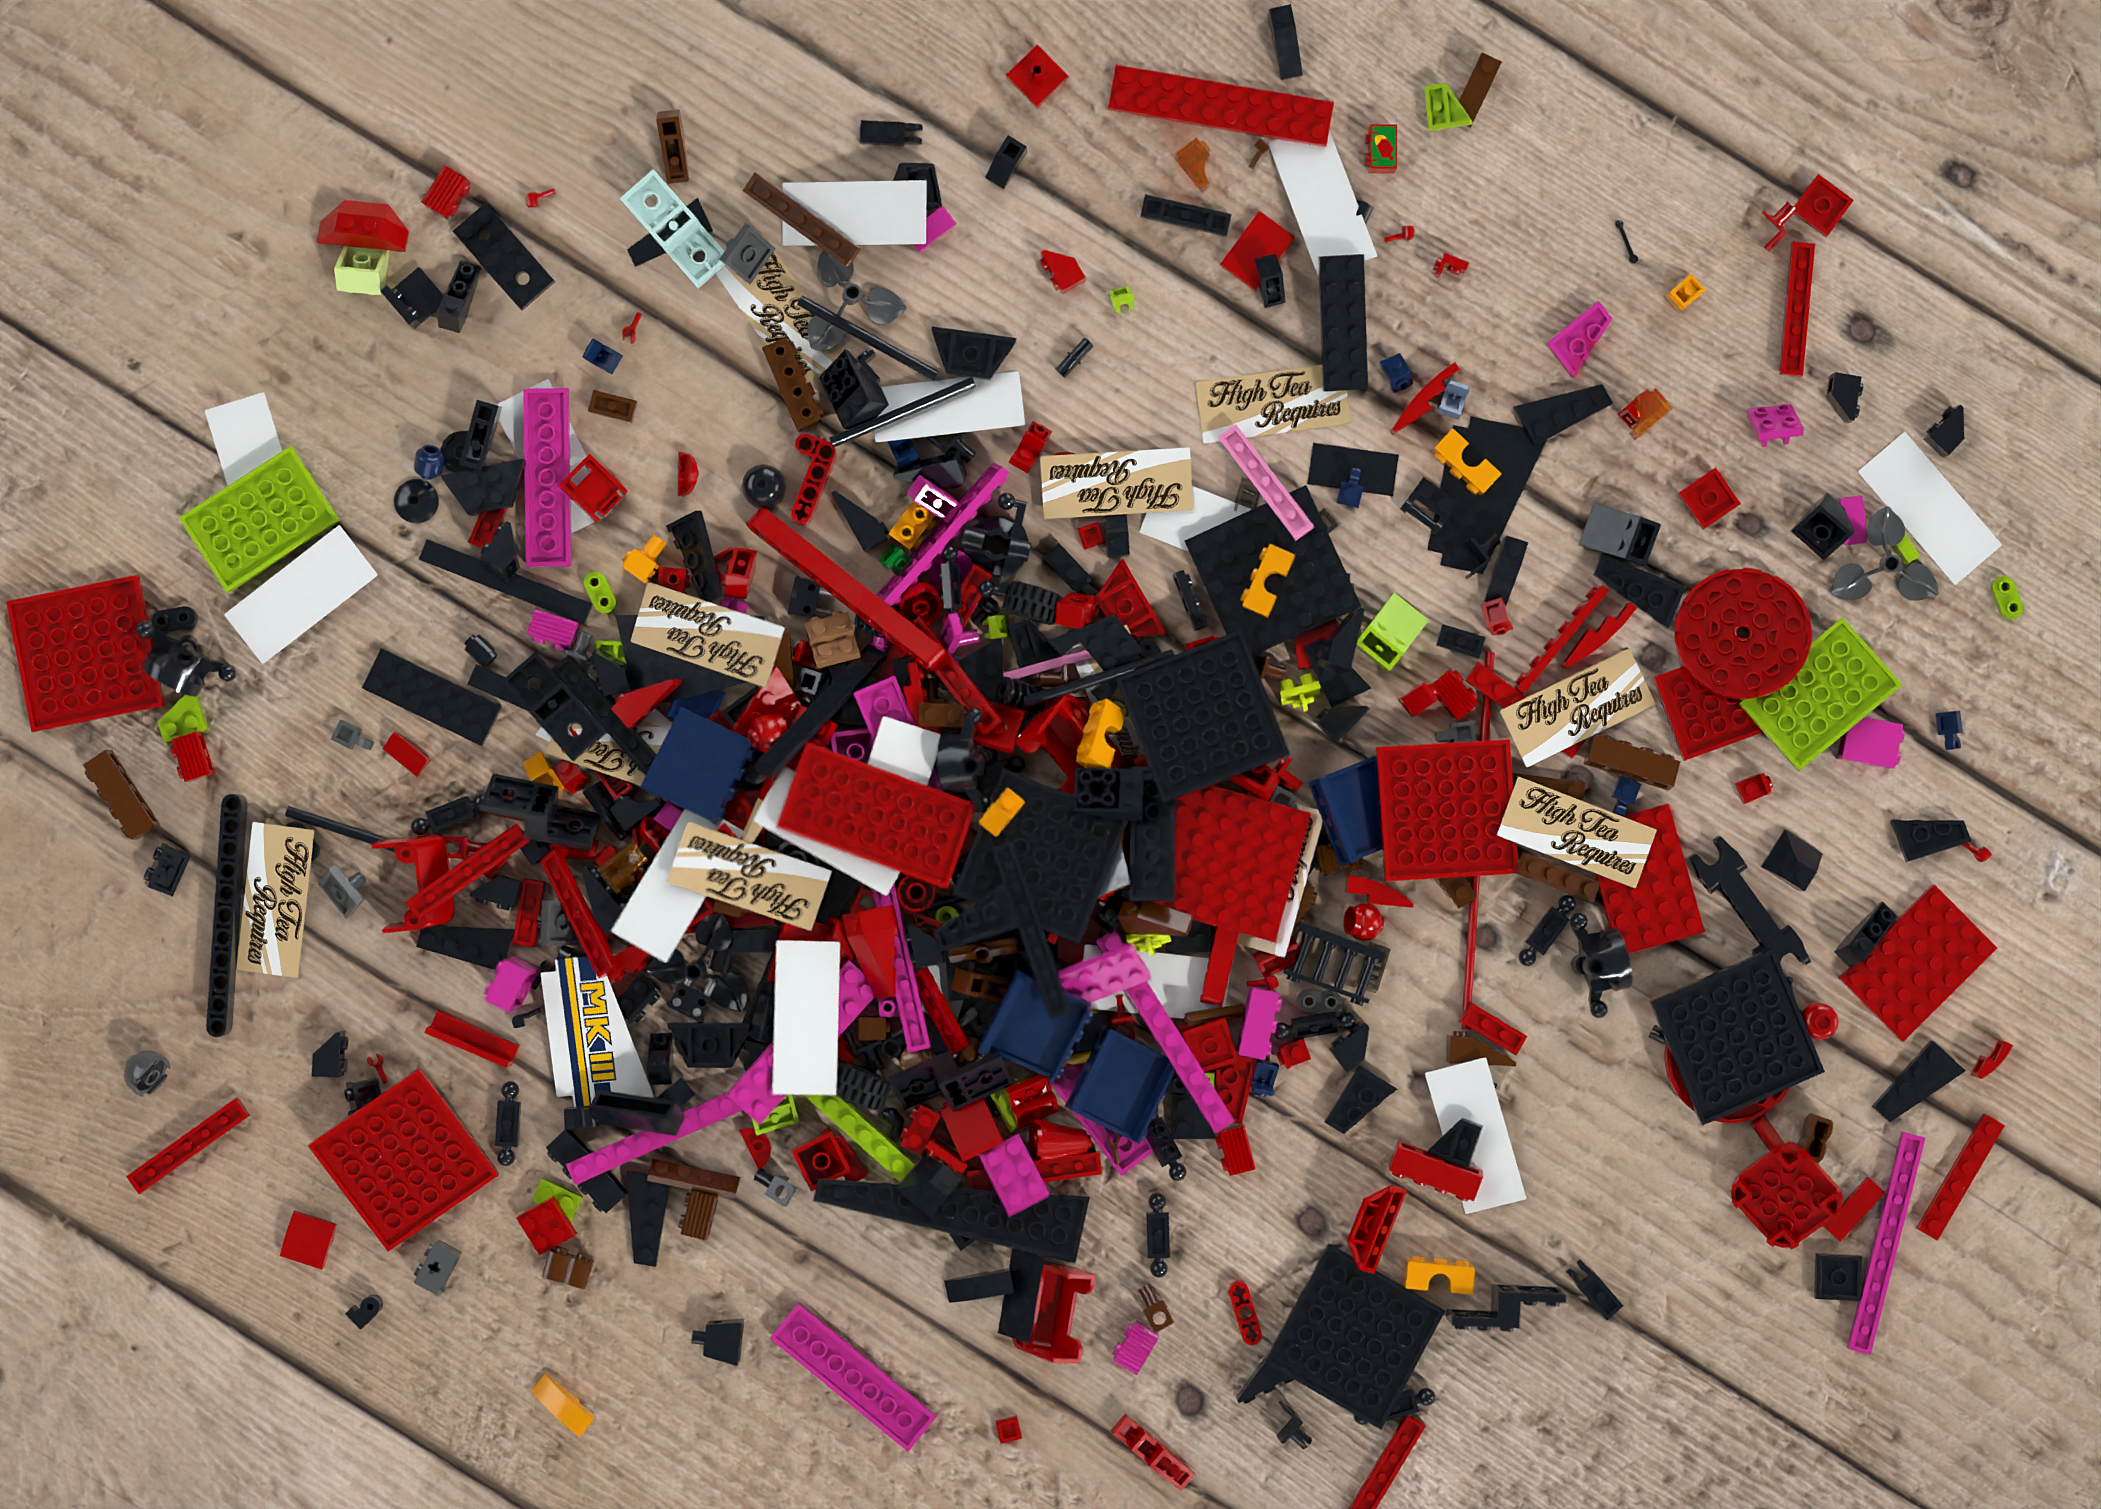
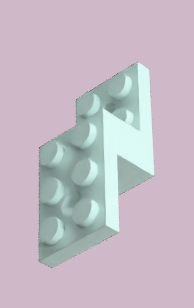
M654 169L620 198L698 289L725 266L719 260L725 251ZM649 196H656L658 198V202L654 207L646 205V200ZM698 251H703L706 255L705 260L702 262L694 261V255Z

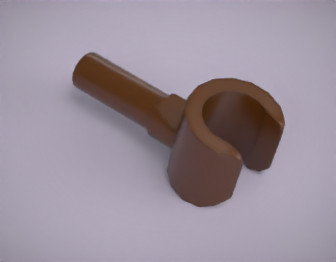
M1263 137L1254 145L1259 151L1248 166L1251 169H1254L1260 157L1269 149V143Z
M1116 1133L1118 1140L1112 1143L1109 1141L1108 1134L1107 1142L1111 1145L1114 1163L1120 1164L1118 1153L1120 1136Z

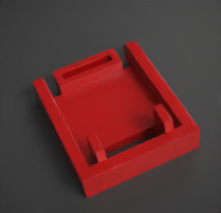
M591 454L558 485L596 523L600 521V518L595 514L596 511L604 517L621 500L622 497L616 492L617 490L624 495L628 492ZM585 466L590 473L576 486L571 481V478Z

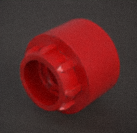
M907 875L898 885V900L907 910L914 912L923 911L934 902L936 886ZM913 886H920L923 889L921 898H914L911 895V888Z

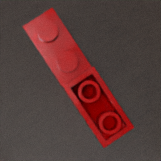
M917 662L908 663L906 665L910 686L902 687V692L916 727L942 734V731H938V726L918 725L919 703L928 701L926 688H921L920 680L924 679L922 666H917Z
M632 945L613 956L618 967L607 975L610 985L613 981L618 983L625 976V969L630 973L640 972L648 964L646 959L651 954L636 945Z

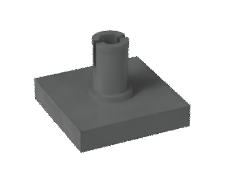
M745 223L735 238H731L727 242V249L719 260L742 280L751 284L776 248Z
M335 865L327 871L318 885L347 919L354 914L364 900L356 889L366 883V878L362 873L358 872L347 879Z
M542 900V914L537 917V920H541V922H537V926L541 928L540 945H579V939L560 901Z

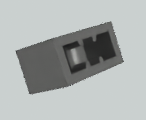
M440 1240L435 1242L434 1245L430 1243L424 1254L427 1257L424 1264L420 1263L414 1273V1276H416L414 1284L435 1295H439L443 1291L462 1252ZM435 1262L439 1263L437 1271L434 1270L435 1266L433 1264Z

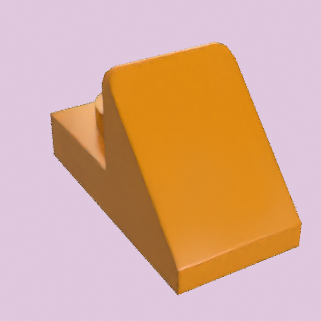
M1691 273L1664 297L1680 313L1706 289Z
M542 751L523 762L530 781L559 786V792L566 789L556 776L550 762Z
M1007 788L998 800L990 806L979 824L997 837L1024 805L1025 801Z

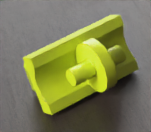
M1311 673L1302 675L1300 677L1302 686L1295 688L1291 679L1281 681L1280 701L1282 706L1292 703L1293 708L1301 706L1303 712L1308 711L1307 704L1314 703V697L1321 695L1319 681H1315Z
M1130 934L1126 936L1127 942L1133 943L1136 950H1140V953L1148 951L1150 956L1156 955L1155 948L1161 947L1164 943L1171 942L1170 935Z

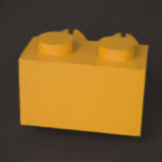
M912 501L889 532V536L909 551H912L913 548L917 550L925 540L922 538L927 530L931 532L938 521L935 520L937 516L923 508L922 505L920 506Z
M652 533V536L642 550L634 548L633 551L629 550L622 559L624 562L622 567L646 584L648 582L652 583L658 575L659 567H661L656 563L655 559L667 543Z

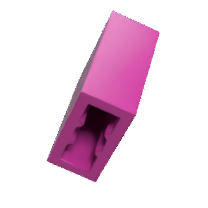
M1864 717L1840 737L1837 759L1895 769L1901 758V753L1898 752L1899 746L1905 736L1903 724Z

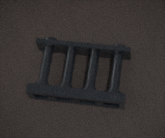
M1301 922L1298 931L1303 932L1301 936L1303 940L1292 971L1284 969L1283 973L1288 975L1286 979L1297 983L1301 979L1351 998L1350 1002L1360 1006H1363V1003L1368 1004L1370 999L1364 997L1375 963L1378 964L1379 960L1384 961L1386 953ZM1317 937L1324 940V948L1314 976L1310 978L1300 974L1310 944ZM1336 945L1345 948V956L1335 984L1332 986L1321 982L1333 948L1335 949ZM1357 953L1366 955L1365 960L1367 961L1354 994L1343 990V986L1354 956H1357Z

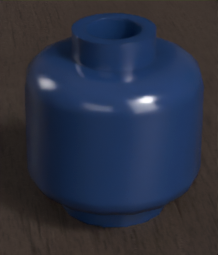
M425 445L416 451L414 471L421 478L431 480L442 474L444 454L439 448L433 445Z

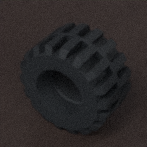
M1011 581L1009 582L1002 608L1010 614L1038 623L1053 625L1056 621L1057 603L1063 598L1055 592L1038 586Z
M841 1063L837 1070L836 1096L870 1110H882L891 1089L890 1081L865 1068L849 1063Z

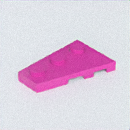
M1600 301L1595 302L1546 343L1571 378L1576 377L1581 365L1586 361L1595 343L1599 341L1612 320V317Z

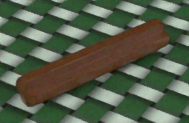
M1242 1004L1187 1012L1185 1013L1184 1022L1190 1026L1207 1023L1223 1017L1226 1020L1241 1018L1245 1016L1246 1009Z

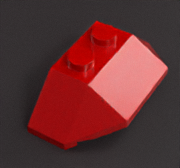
M344 200L320 221L316 241L321 244L406 252L409 231L389 204Z
M1390 1185L1363 1198L1346 1240L1358 1269L1375 1273L1407 1193L1406 1189Z

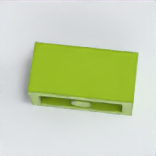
M1906 533L1900 543L1892 545L1904 564H1908L1920 556Z

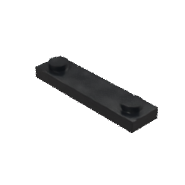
M1145 194L1140 218L1227 237L1232 214Z

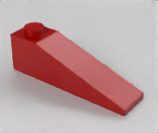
M893 905L842 915L848 941L873 990L875 998L882 999L896 996L894 955H897V947H894V937L898 933V926Z

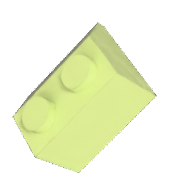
M344 246L334 268L337 291L381 295L380 291L385 287L387 280L389 250Z

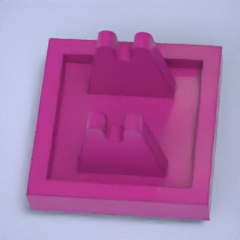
M1792 404L1747 409V418L1759 442H1761V447H1767V441L1770 439L1781 438L1785 445L1789 444L1790 437L1803 435L1804 427Z

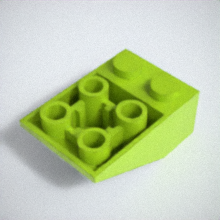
M1394 592L1359 635L1356 648L1386 672H1389L1429 620Z

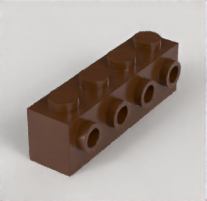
M787 337L762 347L797 431L800 432L823 422L821 416L825 414L820 403L815 404L812 396L816 393L811 382L806 383L803 375L807 374L803 363H798L795 355L798 354L794 342L789 343Z
M1598 734L1590 739L1583 764L1669 791L1675 785L1681 761L1675 760V757L1669 754L1659 755L1653 753V750L1650 748H1636L1628 741L1620 740L1617 742L1611 740V737L1608 735Z
M105 750L83 764L86 769L84 771L86 777L95 783L98 788L96 790L97 794L103 801L106 800L110 806V814L114 819L119 820L122 825L121 831L127 838L138 840L160 826V823L112 750Z

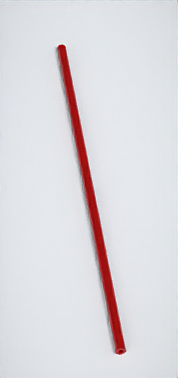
M1486 652L1485 667L1494 672L1495 652ZM1483 695L1480 741H1489L1492 701L1485 695ZM1471 876L1470 886L1478 897L1469 902L1462 1015L1468 1004L1472 1003L1480 876ZM1461 1023V1029L1470 1030L1469 1027Z

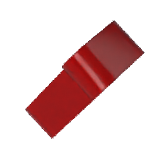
M804 433L796 438L795 446L800 454L812 460L791 511L792 519L801 526L808 525L812 521L837 458V450L835 447H832L830 442ZM805 439L812 442L808 450L800 449V443ZM826 447L831 448V457H821L822 449ZM816 468L824 470V476L821 479L813 478L812 474ZM808 489L816 490V496L811 500L805 499L804 496ZM801 501H803L807 505H812L811 508L806 506L805 513L807 514V517H802V519L799 520L797 512H802L804 509V505L800 504Z

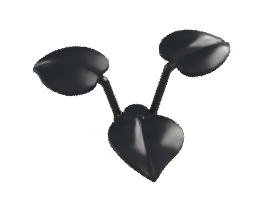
M721 913L707 916L697 926L695 934L697 942L701 945H707L698 959L693 960L690 964L684 963V955L679 950L674 949L667 962L654 957L646 968V971L651 976L669 984H678L684 981L686 977L691 981H697L700 978L703 980L717 979L718 981L715 982L716 985L711 995L718 1005L740 1012L746 1006L748 998L747 986L739 974L728 972L723 978L720 975L706 974L707 965L703 959L710 948L715 951H722L731 944L733 938L732 929L725 916Z

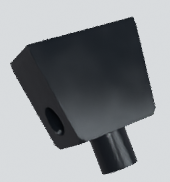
M745 1319L708 1321L705 1331L693 1330L691 1344L704 1345V1357L738 1366L741 1357Z

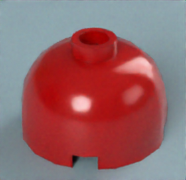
M917 581L914 586H909L903 592L901 601L898 603L900 615L912 623L917 617L921 616L929 625L940 617L939 613L943 610V603L939 591L933 585L924 581Z

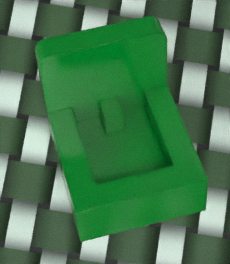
M892 544L878 561L896 576H899L912 559L900 547L897 548Z

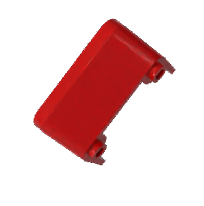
M438 834L378 840L371 845L372 849L394 847L396 858L400 862L405 864L415 863L418 892L450 870L447 842L444 837ZM454 896L419 920L410 909L407 910L404 914V922L388 924L382 929L383 934L419 930L449 922L455 916Z

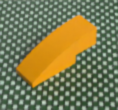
M547 1373L543 1375L531 1390L536 1398L579 1438L596 1418L593 1413L579 1403L580 1400Z

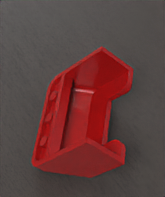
M1068 694L1058 698L1033 718L1017 738L1016 743L1026 753H1033L1042 746L1067 775V779L1062 784L1061 791L1074 796L1075 768H1086L1076 762L1078 754L1077 749L1084 735L1083 730L1090 714L1073 695ZM1104 734L1106 743L1115 749L1110 768H1116L1121 761L1120 750Z
M1044 1261L1030 1344L1012 1338L1014 1346L1019 1350L1051 1363L1080 1364L1083 1353L1080 1340L1070 1336L1077 1293L1087 1295L1092 1292L1096 1275L1073 1266Z

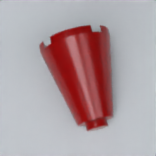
M1032 1119L1031 1123H1034V1127L1029 1128L1028 1146L1029 1153L1034 1154V1159H1032L1034 1164L1083 1154L1087 1152L1088 1148H1091V1136L1087 1134L1086 1130L1040 1119Z

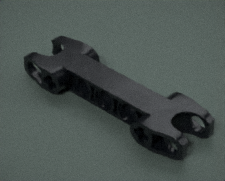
M1721 836L1713 839L1714 845L1719 851V858L1715 864L1707 865L1700 856L1694 853L1688 857L1697 878L1710 894L1719 889L1758 942L1759 946L1751 951L1753 955L1773 948L1779 962L1788 953H1792L1802 965H1807L1811 962L1802 940L1790 925H1786L1780 930L1740 875L1741 872L1748 868L1747 864L1738 851L1732 848Z

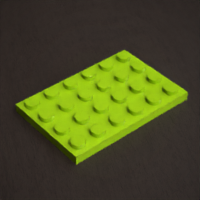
M289 446L179 517V520L226 593H230L341 521L293 446Z
M1842 617L1811 643L1810 652L1804 666L1789 684L1768 696L1744 699L1739 705L1799 772L1903 684Z

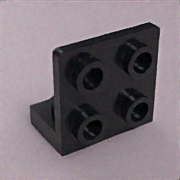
M420 267L416 268L393 289L385 286L380 291L413 329H416L438 310L444 297Z

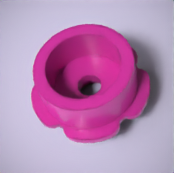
M874 636L873 642H871V645H875L874 647L880 651L887 652L888 648H892L891 641L886 637Z

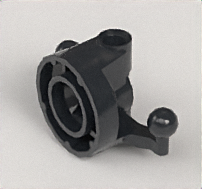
M1009 492L1002 493L999 496L998 505L1004 510L1016 507L1017 511L1014 521L1004 516H990L980 520L975 526L966 528L963 536L962 547L965 548V552L973 565L976 563L993 573V578H1001L999 587H995L994 583L990 580H983L979 583L978 592L983 597H990L993 594L1005 597L1010 576L1020 569L1024 562L1028 561L1031 542H1029L1026 531L1022 526L1027 502L1015 499ZM996 535L1003 537L1006 541H1010L1008 556L1004 555V553L992 554L988 549L984 551L985 538Z
M142 621L136 626V633L139 637L144 639L151 637L155 643L151 652L146 655L141 667L149 676L163 685L185 695L196 697L204 687V679L209 672H218L220 679L226 682L232 681L236 677V669L232 665L223 661L209 659L198 651V641L194 636L184 635L177 640L164 635L156 626L148 621ZM185 642H189V643H191V644L194 646V648H193L192 646H190V645H182V644L185 643Z
M971 707L966 712L965 726L961 732L943 731L940 735L937 750L938 772L942 787L946 793L966 792L968 797L974 802L975 811L985 813L991 799L988 796H982L978 787L977 776L984 775L985 769L997 760L998 752L996 749L973 743L975 725L982 721L983 714L979 708ZM982 752H986L989 755V761L984 760Z
M1575 913L1570 919L1573 933L1578 939L1579 954L1573 957L1571 967L1575 973L1584 975L1589 987L1588 1002L1591 1014L1596 1018H1602L1608 1012L1606 1003L1600 1000L1602 991L1613 989L1616 992L1631 987L1632 970L1629 955L1618 929L1613 927L1589 934L1584 929L1588 924L1587 917L1583 913ZM1582 959H1585V960L1583 961V964H1582V966H1583V971H1582V970L1580 969V967H1579V963H1580V961H1581Z

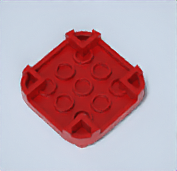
M1787 1142L1786 1144L1774 1147L1745 1168L1734 1178L1731 1188L1734 1207L1741 1209L1767 1238L1766 1242L1772 1247L1775 1245L1781 1248H1790L1791 1250L1799 1247V1242L1829 1221H1835L1840 1216L1843 1204V1195L1838 1185L1806 1150L1794 1142Z

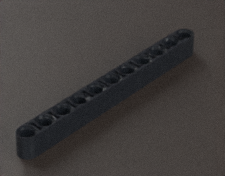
M228 794L221 802L206 1030L212 1037H221L229 1034L233 1026L248 805L246 798L240 794ZM233 798H236L239 803L235 810L230 805ZM232 820L237 823V829L234 832L229 829V823ZM231 842L236 848L233 854H230L227 849ZM228 865L234 868V874L231 877L226 873ZM227 887L231 888L233 893L230 899L224 894ZM226 909L231 913L229 921L223 918V912ZM224 931L229 934L230 939L228 943L222 941L221 936ZM222 954H225L228 958V963L225 966L220 962ZM220 976L226 979V986L224 988L218 983ZM219 998L225 1002L223 1010L217 1007ZM217 1021L223 1024L222 1032L216 1030L215 1025Z

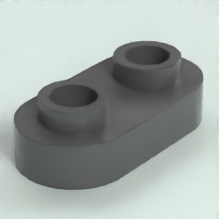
M1304 990L1298 995L1297 1004L1304 1012H1337L1342 1006V998L1337 992L1330 990ZM1307 997H1311L1313 999V1003L1311 1005L1305 1004V999ZM1333 998L1335 1000V1004L1333 1006H1328V999Z

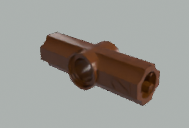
M1014 934L989 936L948 950L951 963L975 960L978 963H988L992 957L1018 953L1017 938Z

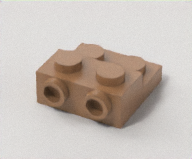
M835 611L831 613L830 617L821 619V617L816 616L805 623L807 637L817 669L860 658V652L848 612Z

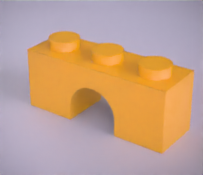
M1452 428L1432 449L1435 453L1433 456L1439 463H1446L1451 468L1450 473L1457 479L1462 478L1467 483L1466 487L1470 492L1475 495L1478 493L1481 496L1502 473L1486 459L1476 467L1467 466L1462 460V451L1469 443Z
M1269 544L1268 549L1263 548L1259 560L1262 561L1259 569L1254 568L1250 577L1253 583L1250 589H1245L1241 597V601L1244 602L1242 605L1244 608L1268 618L1277 596L1266 591L1264 587L1265 579L1274 573L1286 577L1295 554L1272 544Z
M1108 699L1093 703L1089 710L1088 722L1083 730L1084 735L1081 744L1077 749L1076 762L1086 768H1110L1115 749L1106 743L1104 734L1110 735L1121 731L1127 711Z
M1412 1255L1411 1259H1405L1403 1280L1405 1288L1428 1291L1431 1277L1436 1274H1444L1448 1278L1447 1289L1450 1293L1473 1295L1475 1267L1470 1264V1261L1456 1260V1263L1447 1262L1446 1258L1434 1257V1261L1425 1260L1424 1256Z

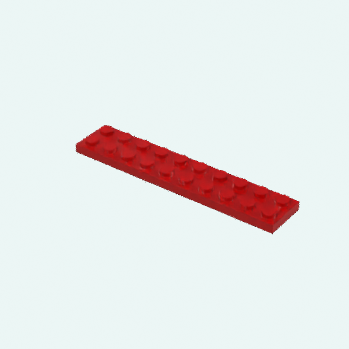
M1115 65L1108 110L1326 147L1334 102Z

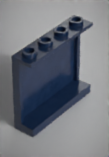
M681 707L640 787L644 791L659 796L716 825L717 821H721L726 812L725 806L728 800L731 801L736 793L735 786L738 780L741 781L745 776V767L748 761L754 758L757 749L750 744L748 738Z
M1376 756L1308 782L1339 866L1353 863L1360 858L1382 850Z
M1017 969L979 1043L978 1053L987 1056L989 1051L993 1053L999 1051L1002 1057L1049 1077V1084L1052 1085L1055 1078L1059 1079L1064 1070L1062 1066L1064 1061H1069L1071 1058L1074 1042L1078 1043L1083 1034V1025L1085 1023L1088 1024L1092 1018L1091 1002L1064 990L1072 1013L1049 1020L1035 977Z
M1104 1026L1064 1107L1140 1144L1141 1140H1144L1147 1136L1151 1120L1158 1113L1157 1107L1160 1101L1167 1095V1087L1171 1079H1174L1177 1073L1166 1056Z

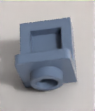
M1449 380L1443 392L1437 413L1459 420L1470 387L1460 382Z

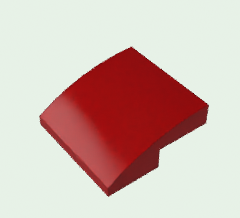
M1337 619L1294 638L1298 670L1313 668L1303 646L1322 637L1327 639L1338 627Z
M1040 1073L1005 1089L1018 1129L1032 1124V1119L1041 1120L1059 1111L1056 1096L1049 1084V1077Z
M294 1210L285 1234L280 1256L322 1270L326 1264L329 1247L333 1243L337 1224Z

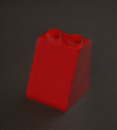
M985 1097L954 1111L951 1110L947 1101L943 1103L944 1107L940 1109V1112L963 1162L1004 1142V1136Z

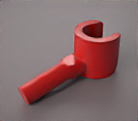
M553 188L542 193H528L526 196L527 207H538V199L556 194L555 189Z
M1403 226L1402 233L1384 237V242L1387 243L1398 239L1412 240L1414 237V226Z
M637 312L630 326L623 328V341L626 336H631L630 344L636 341L635 329L642 316L640 312Z
M1969 843L1962 845L1971 851L1979 862H1984L1992 856L1986 847H1982L1978 851Z
M1269 976L1261 980L1246 981L1247 987L1266 984L1267 989L1271 990L1279 986L1275 976Z
M376 1054L378 1058L376 1064L373 1063L371 1057H368L367 1063L376 1068L383 1084L388 1083L382 1067L383 1057L380 1054Z

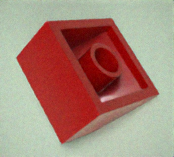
M832 1131L814 1137L791 1149L811 1192L816 1190L818 1179L836 1180L851 1172Z

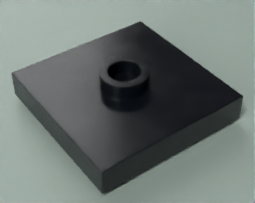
M1815 1253L1814 1298L1861 1301L1862 1256Z

